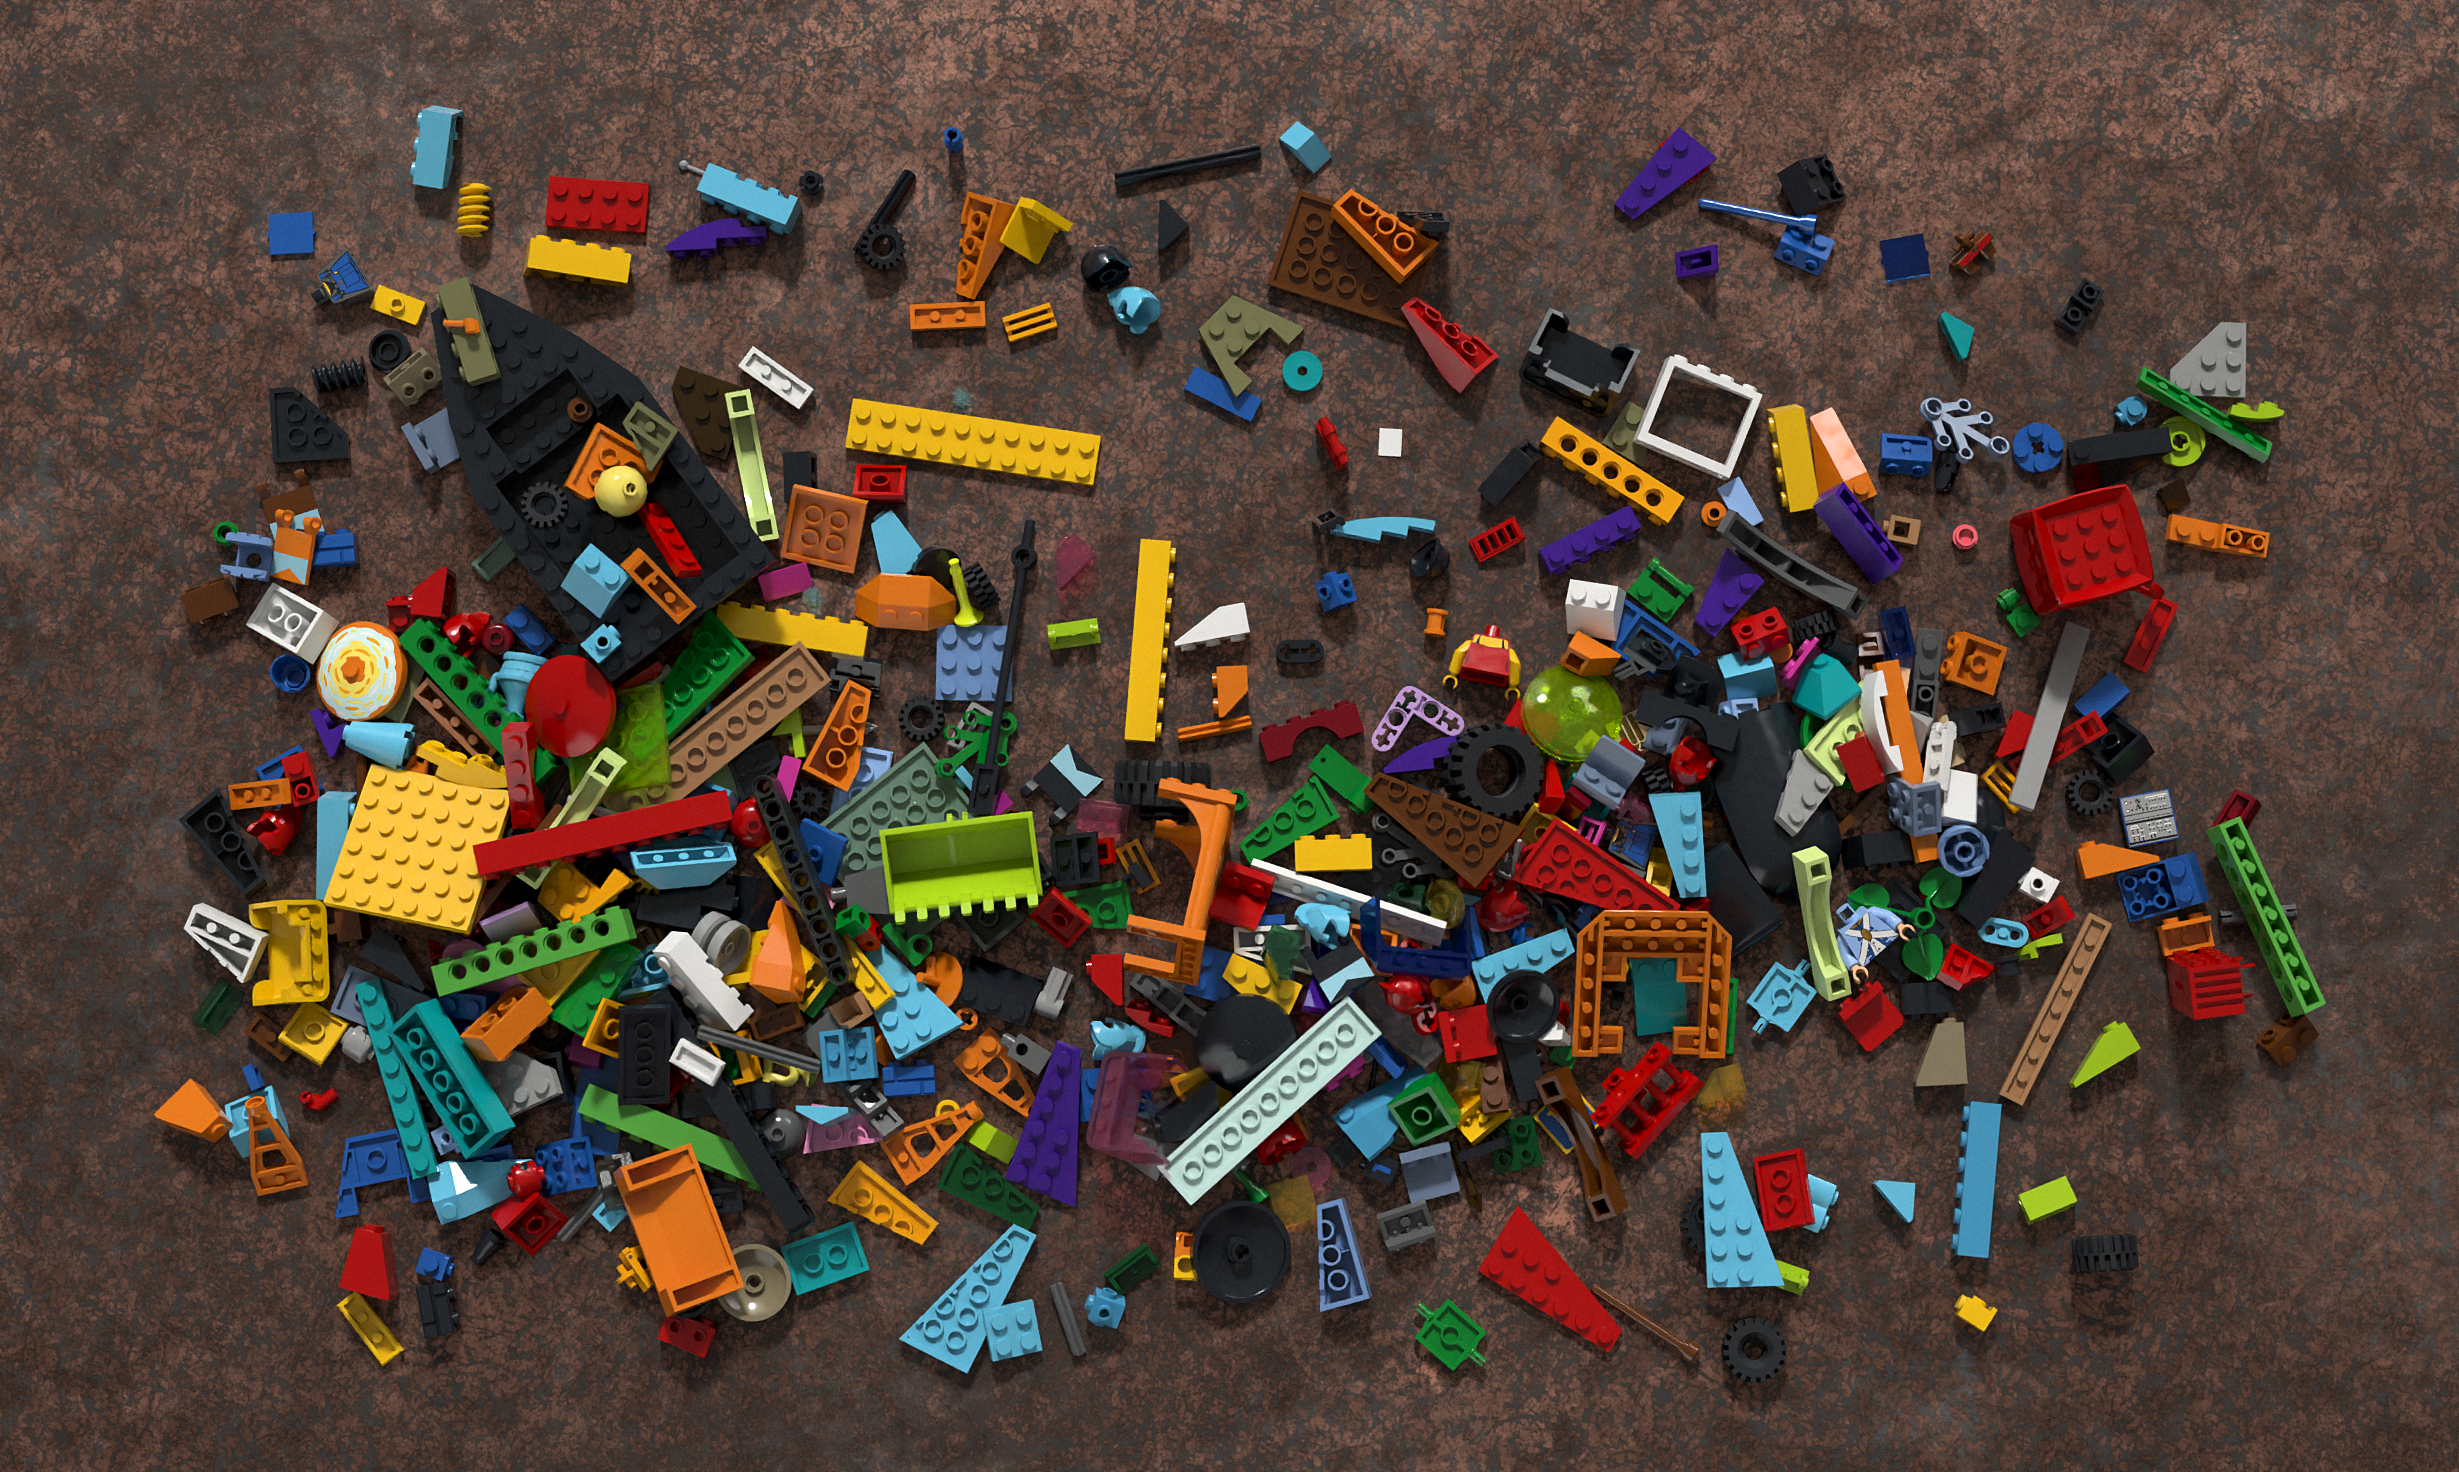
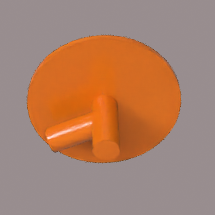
M936 952L929 955L919 965L915 973L916 980L924 983L948 1008L958 998L962 988L963 973L958 960L951 954Z

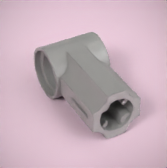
M1053 967L1045 988L1040 992L1032 1012L1056 1022L1065 1002L1063 999L1074 975Z

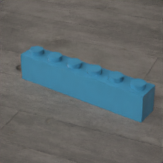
M1969 1101L1967 1106L1962 1108V1121L1965 1122V1132L1960 1133L1959 1146L1963 1147L1962 1157L1958 1158L1957 1172L1961 1173L1960 1183H1956L1955 1198H1959L1958 1208H1954L1953 1224H1956V1234L1951 1235L1950 1248L1954 1249V1255L1988 1258L2002 1104Z

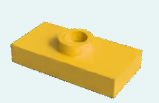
M379 285L370 308L418 327L427 303Z

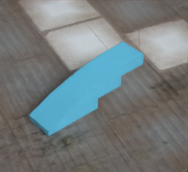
M1411 517L1358 519L1345 522L1346 524L1343 526L1336 524L1337 529L1331 530L1330 534L1380 544L1381 534L1406 539L1408 529L1433 534L1435 521Z

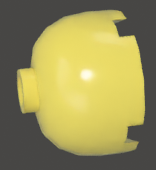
M614 466L603 471L594 488L595 499L599 507L615 517H625L637 512L645 503L648 494L647 483L643 476L636 469L628 466Z

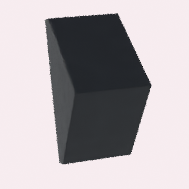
M1160 200L1158 254H1164L1189 231V225L1165 200Z

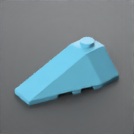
M532 1159L500 1160V1162H483V1160L459 1162V1160H450L438 1164L440 1172L427 1176L432 1202L441 1225L467 1217L510 1196L516 1195L515 1192H510L506 1173H509L512 1165Z

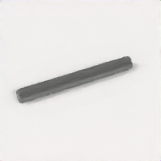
M700 1025L697 1031L698 1039L812 1073H817L820 1068V1060L704 1025Z

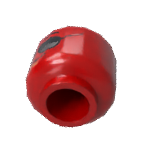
M532 1160L514 1164L510 1167L509 1173H506L510 1192H515L519 1197L540 1192L542 1182L546 1181L543 1167H537L536 1163Z

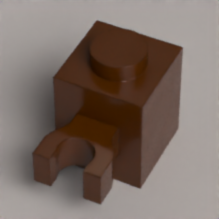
M349 910L335 912V923L327 924L328 936L337 935L338 943H347L348 947L361 946L363 941L369 940L371 936L368 914Z

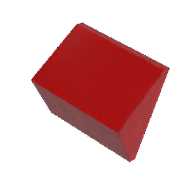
M857 464L853 497L867 500L868 504H906L907 465Z
M1055 886L1050 889L1038 904L1039 906L1028 916L1067 949L1093 922V918Z

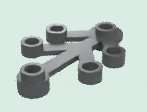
M1379 812L1374 815L1371 820V827L1376 833L1383 834L1387 832L1409 847V849L1397 851L1391 848L1385 849L1381 854V860L1384 864L1391 865L1395 861L1420 857L1430 862L1420 866H1416L1413 863L1406 864L1402 868V876L1405 879L1411 880L1416 876L1432 873L1438 878L1448 879L1456 873L1450 866L1448 870H1443L1440 864L1444 861L1418 838L1414 839L1393 824L1392 818L1388 813ZM1385 818L1387 824L1381 826L1378 823V819ZM1385 853H1391L1393 860H1386ZM1411 867L1414 870V875H1407L1406 868Z

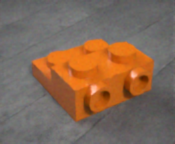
M1955 632L1947 642V648L1950 651L1948 658L1940 666V673L1943 674L1941 680L1962 688L1978 691L1988 696H1994L2008 647L1967 632Z

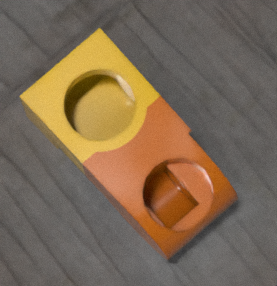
M1177 1232L1174 1280L1197 1281L1190 1261V1244L1194 1232Z

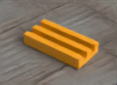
M1050 302L1002 318L1010 343L1058 327ZM1044 311L1048 312L1047 314L1009 325L1010 322ZM1050 319L1051 323L1015 335L1012 334L1014 330Z
M1997 760L1979 779L2014 815L2021 808L2008 804V799L1988 778L1990 775L2010 796L2011 789L1994 770L1998 769L2012 785L2014 784L2015 777Z
M1137 838L1115 851L1127 874H1131L1128 871L1130 866L1122 852L1127 850L1133 863L1136 862L1142 869L1132 850V847H1137L1154 880L1144 890L1139 885L1137 893L1140 895L1161 884Z

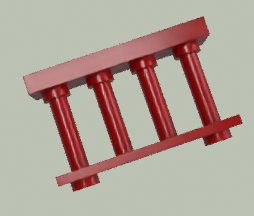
M1659 1041L1648 1050L1644 1057L1590 1116L1594 1122L1605 1130L1611 1126L1623 1138L1618 1146L1635 1160L1643 1154L1704 1085L1686 1069L1680 1073L1668 1061L1674 1053ZM1661 1068L1674 1081L1665 1092L1651 1080ZM1644 1087L1657 1100L1648 1111L1634 1099ZM1626 1107L1640 1119L1631 1130L1617 1118Z

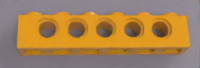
M1558 416L1539 444L1543 447V453L1551 458L1557 456L1562 459L1565 467L1574 472L1579 470L1584 473V478L1593 485L1601 484L1606 488L1605 492L1616 499L1620 496L1627 501L1626 505H1630L1632 510L1638 513L1640 510L1649 515L1648 519L1658 526H1661V524L1667 526L1685 498ZM1566 440L1571 441L1575 449L1572 452H1566L1562 449L1561 443ZM1585 454H1591L1595 457L1596 463L1588 466L1583 462L1582 457ZM1609 467L1615 469L1617 477L1614 479L1606 478L1604 469ZM1628 481L1635 482L1638 485V491L1635 493L1628 492L1625 488V483ZM1648 495H1656L1659 498V505L1650 506L1646 501V497Z

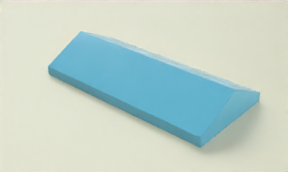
M796 1105L797 1112L821 1125L829 1127L857 1115V1110L849 1107Z

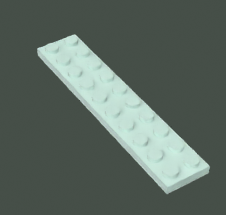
M1347 995L1157 1168L1186 1201L1193 1205L1374 1042L1382 1032Z

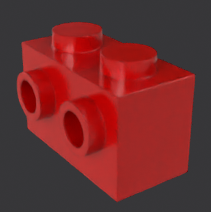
M1776 607L1729 625L1732 641L1744 662L1790 644L1788 628Z
M673 1315L665 1317L657 1339L706 1358L719 1328L713 1326L714 1321L704 1317H700L697 1320L692 1317L683 1318Z

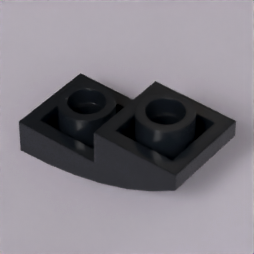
M2084 277L2054 323L2075 336L2105 291Z

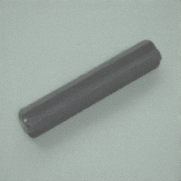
M608 1179L602 1181L558 1232L557 1236L564 1243L570 1242L589 1220L593 1212L614 1191L615 1185Z
M1062 1282L1055 1283L1050 1286L1051 1294L1073 1356H1080L1086 1353L1083 1339Z

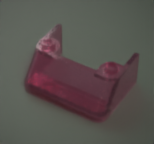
M1121 1051L1107 1053L1102 1059L1086 1134L1087 1144L1097 1152L1131 1163L1170 1166V1161L1156 1149L1149 1148L1142 1138L1133 1137L1142 1090L1158 1088L1163 1081L1164 1072L1188 1073L1189 1068L1174 1055Z

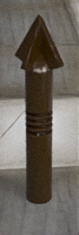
M1458 1141L1450 1143L1451 1152L1469 1195L1467 1201L1481 1213L1482 1194H1479L1473 1178H1471L1472 1175L1469 1173L1470 1170L1468 1171L1469 1168L1466 1161H1459L1457 1154L1462 1150Z

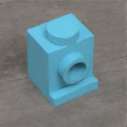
M603 624L580 645L600 665L622 645L618 640L621 634L612 625L607 628ZM602 637L608 640L607 645L604 647L598 645V640Z

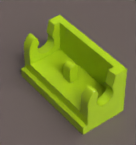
M2066 1176L2018 1195V1202L2028 1225L2072 1208L2077 1203L2075 1194Z

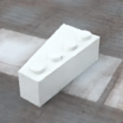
M671 931L652 951L658 959L659 966L671 978V984L683 996L684 1003L696 1015V1021L699 1025L720 1030L736 1031L754 1011L749 1004L744 1006L738 1000L740 994L734 987L729 988L721 980L723 977L721 971L706 962L708 956L688 933Z

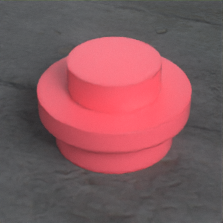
M1964 524L1954 530L1952 540L1957 548L1968 550L1977 543L1978 534L1972 526Z

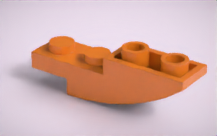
M2171 514L2168 516L2165 540L2182 543L2184 546L2197 549L2266 558L2270 533L2226 523L2217 524Z

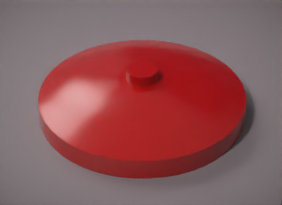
M579 655L554 657L545 662L535 672L529 683L525 700L527 722L535 723L538 743L550 753L561 757H580L590 754L605 742L613 728L616 717V696L613 685L597 663L587 657Z

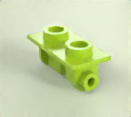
M1097 618L1047 625L1051 650L1101 643Z
M1775 1259L1784 1282L1783 1286L1775 1287L1802 1296L1804 1288L1806 1289L1809 1281L1808 1275L1810 1271Z

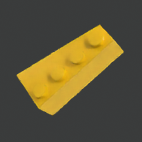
M536 235V238H531L527 245L523 276H532V272H540L544 278L549 279L565 275V278L569 281L583 282L585 278H590V283L625 287L628 283L631 254L625 253L626 250L623 248L611 247V250L601 249V245L586 243V246L576 245V241L561 239V242L551 241V237Z

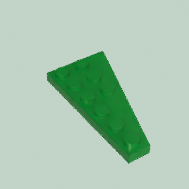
M712 610L704 614L705 618L700 627H696L693 631V639L687 649L682 650L663 683L665 687L659 697L656 696L651 703L653 705L651 711L646 718L642 719L627 745L644 764L658 754L755 659Z

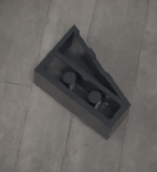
M1904 830L1863 834L1842 840L1841 857L1843 870L1864 868L1865 871L1879 870L1881 865H1887V868L1890 869L1903 867V862H1910V866L1926 864L1925 862L1916 863L1910 834Z

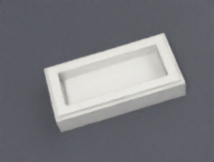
M684 1038L680 1039L669 1060L710 1086L716 1085L726 1065L724 1061Z

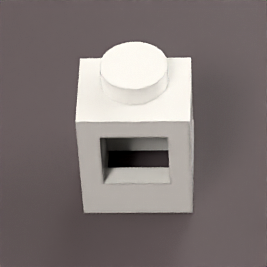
M2029 867L2018 881L2020 885L2017 890L2044 905L2049 902L2060 881L2034 867ZM2035 879L2041 881L2042 885L2040 888L2034 887L2033 881Z

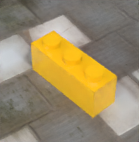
M1351 834V839H1340V835H1325V840H1315V836H1300V840L1295 841L1296 872L1372 871L1371 838H1366V834Z

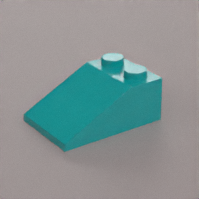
M1648 957L1627 960L1637 1036L1672 1032L1673 1027H1688L1685 982L1676 981L1677 958Z

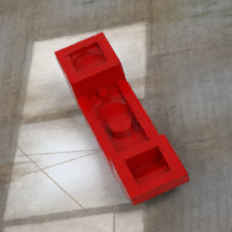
M2096 710L2058 732L2047 768L2109 732ZM2023 753L2008 762L2015 775L2017 774Z

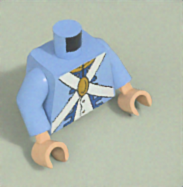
M1846 903L1836 912L1843 920V923L1836 929L1839 934L1836 939L1839 953L1848 970L1853 971V979L1858 984H1860V980L1856 975L1862 972L1869 978L1868 971L1864 966L1899 936L1897 931L1906 941L1910 940L1904 936L1905 930L1911 929L1916 933L1914 927L1909 924L1903 925L1904 921L1886 909L1874 906L1867 909L1861 906L1854 911Z

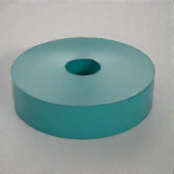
M1298 351L1291 354L1283 364L1282 375L1284 382L1290 389L1297 392L1313 390L1322 378L1320 360L1314 354L1307 351ZM1300 368H1305L1307 374L1301 376L1297 371Z

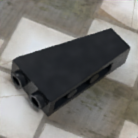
M1990 824L1984 836L1989 843V858L1985 860V863L1982 865L1983 868L1972 876H1966L1960 897L1952 907V911L1968 926L1978 930L1982 928L2036 860L2029 853L2031 851L2030 847L2019 840L2017 842L2012 838L2014 833L2004 825L1998 827Z

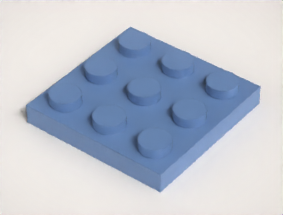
M946 625L937 628L936 701L995 702L1007 626L973 625L960 627L957 625ZM1013 657L1005 702H1012Z

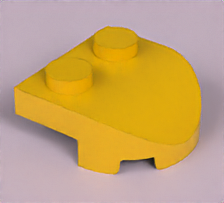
M1467 1083L1458 1088L1452 1095V1098L1462 1112L1457 1127L1473 1146L1477 1145L1513 1115L1509 1109V1113L1483 1116L1479 1084Z

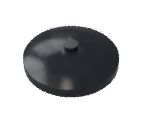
M1236 994L1217 1002L1203 1017L1196 1037L1197 1056L1203 1070L1210 1079L1228 1091L1239 1093L1298 1040V1033L1289 1014L1273 1000L1257 994Z
M1249 1200L1228 1201L1210 1210L1197 1225L1190 1244L1191 1266L1199 1283L1212 1295L1232 1303L1253 1302L1272 1292L1284 1278L1291 1258L1290 1238L1282 1220L1268 1207Z

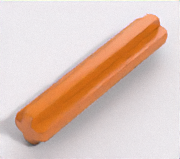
M1246 715L1178 729L1177 733L1179 741L1183 743L1248 730L1252 728L1250 716Z

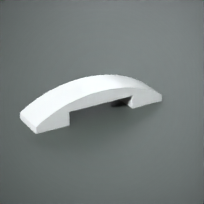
M1883 670L1867 674L1863 681V693L1861 694L1863 729L1871 742L1883 771L1886 774L1902 771L1904 768L1899 745L1890 747L1880 697L1888 695Z

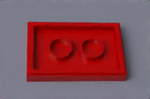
M1797 1148L1753 1158L1764 1232L1770 1234L1816 1224L1804 1149Z

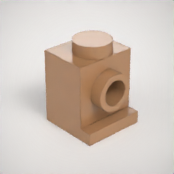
M1890 515L1888 521H1883L1881 530L1892 544L1914 548L1917 545L1921 520ZM1896 528H1901L1903 530L1902 536H1897L1894 531Z

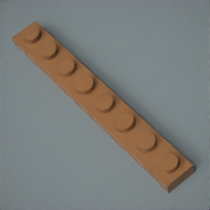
M2090 912L2087 913L1998 1095L2023 1106L2112 923Z

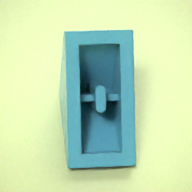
M1296 122L1279 138L1313 174L1332 158L1316 134L1299 122Z
M1875 1180L1872 1183L1905 1223H1910L1913 1220L1915 1183Z

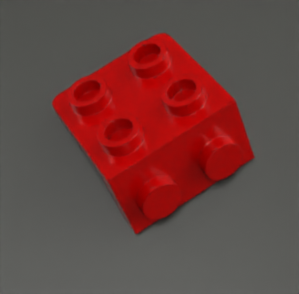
M1870 981L1864 983L1857 990L1860 994L1854 999L1850 997L1845 999L1838 1005L1840 1010L1835 1014L1863 1049L1868 1052L1872 1051L1905 1023L1904 1016L1882 992L1884 988L1878 981L1872 984Z

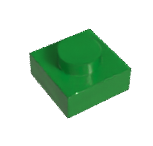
M1572 1042L1570 1046H1554L1548 1057L1549 1060L1561 1067L1569 1066L1570 1070L1578 1058L1572 1057Z

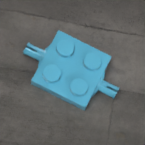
M1802 959L1794 971L1786 969L1775 961L1745 1003L1754 1008L1759 1016H1761L1754 1027H1752L1754 1031L1758 1029L1756 1033L1761 1035L1769 1023L1777 1025L1787 1033L1815 996L1817 991L1808 985L1803 978V975L1811 966L1810 963H1806V960Z

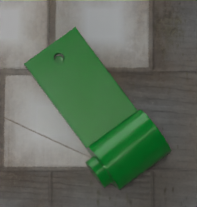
M1328 744L1321 749L1307 766L1350 802L1348 807L1358 816L1362 813L1368 815L1377 804L1363 792L1372 779L1361 773Z

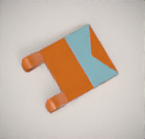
M278 509L275 512L277 532L270 576L308 585L315 539L321 529L322 520L318 517H305L303 520L304 533L289 529L294 519L293 511Z

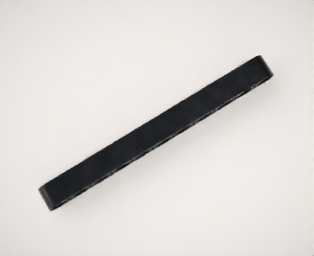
M668 984L648 997V1005H671V1043L674 1048H676L680 1039L684 1038L718 1058L708 1041L697 1038L699 1025L678 991L672 985ZM723 1069L715 1086H710L691 1074L786 1230L790 1234L795 1235L814 1223L816 1218L811 1207L726 1069Z

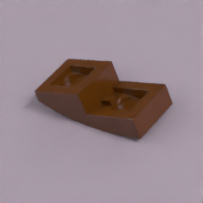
M1881 632L1858 633L1855 635L1856 648L1859 649L1857 663L1860 681L1864 680L1865 675L1874 673L1872 664L1884 662Z

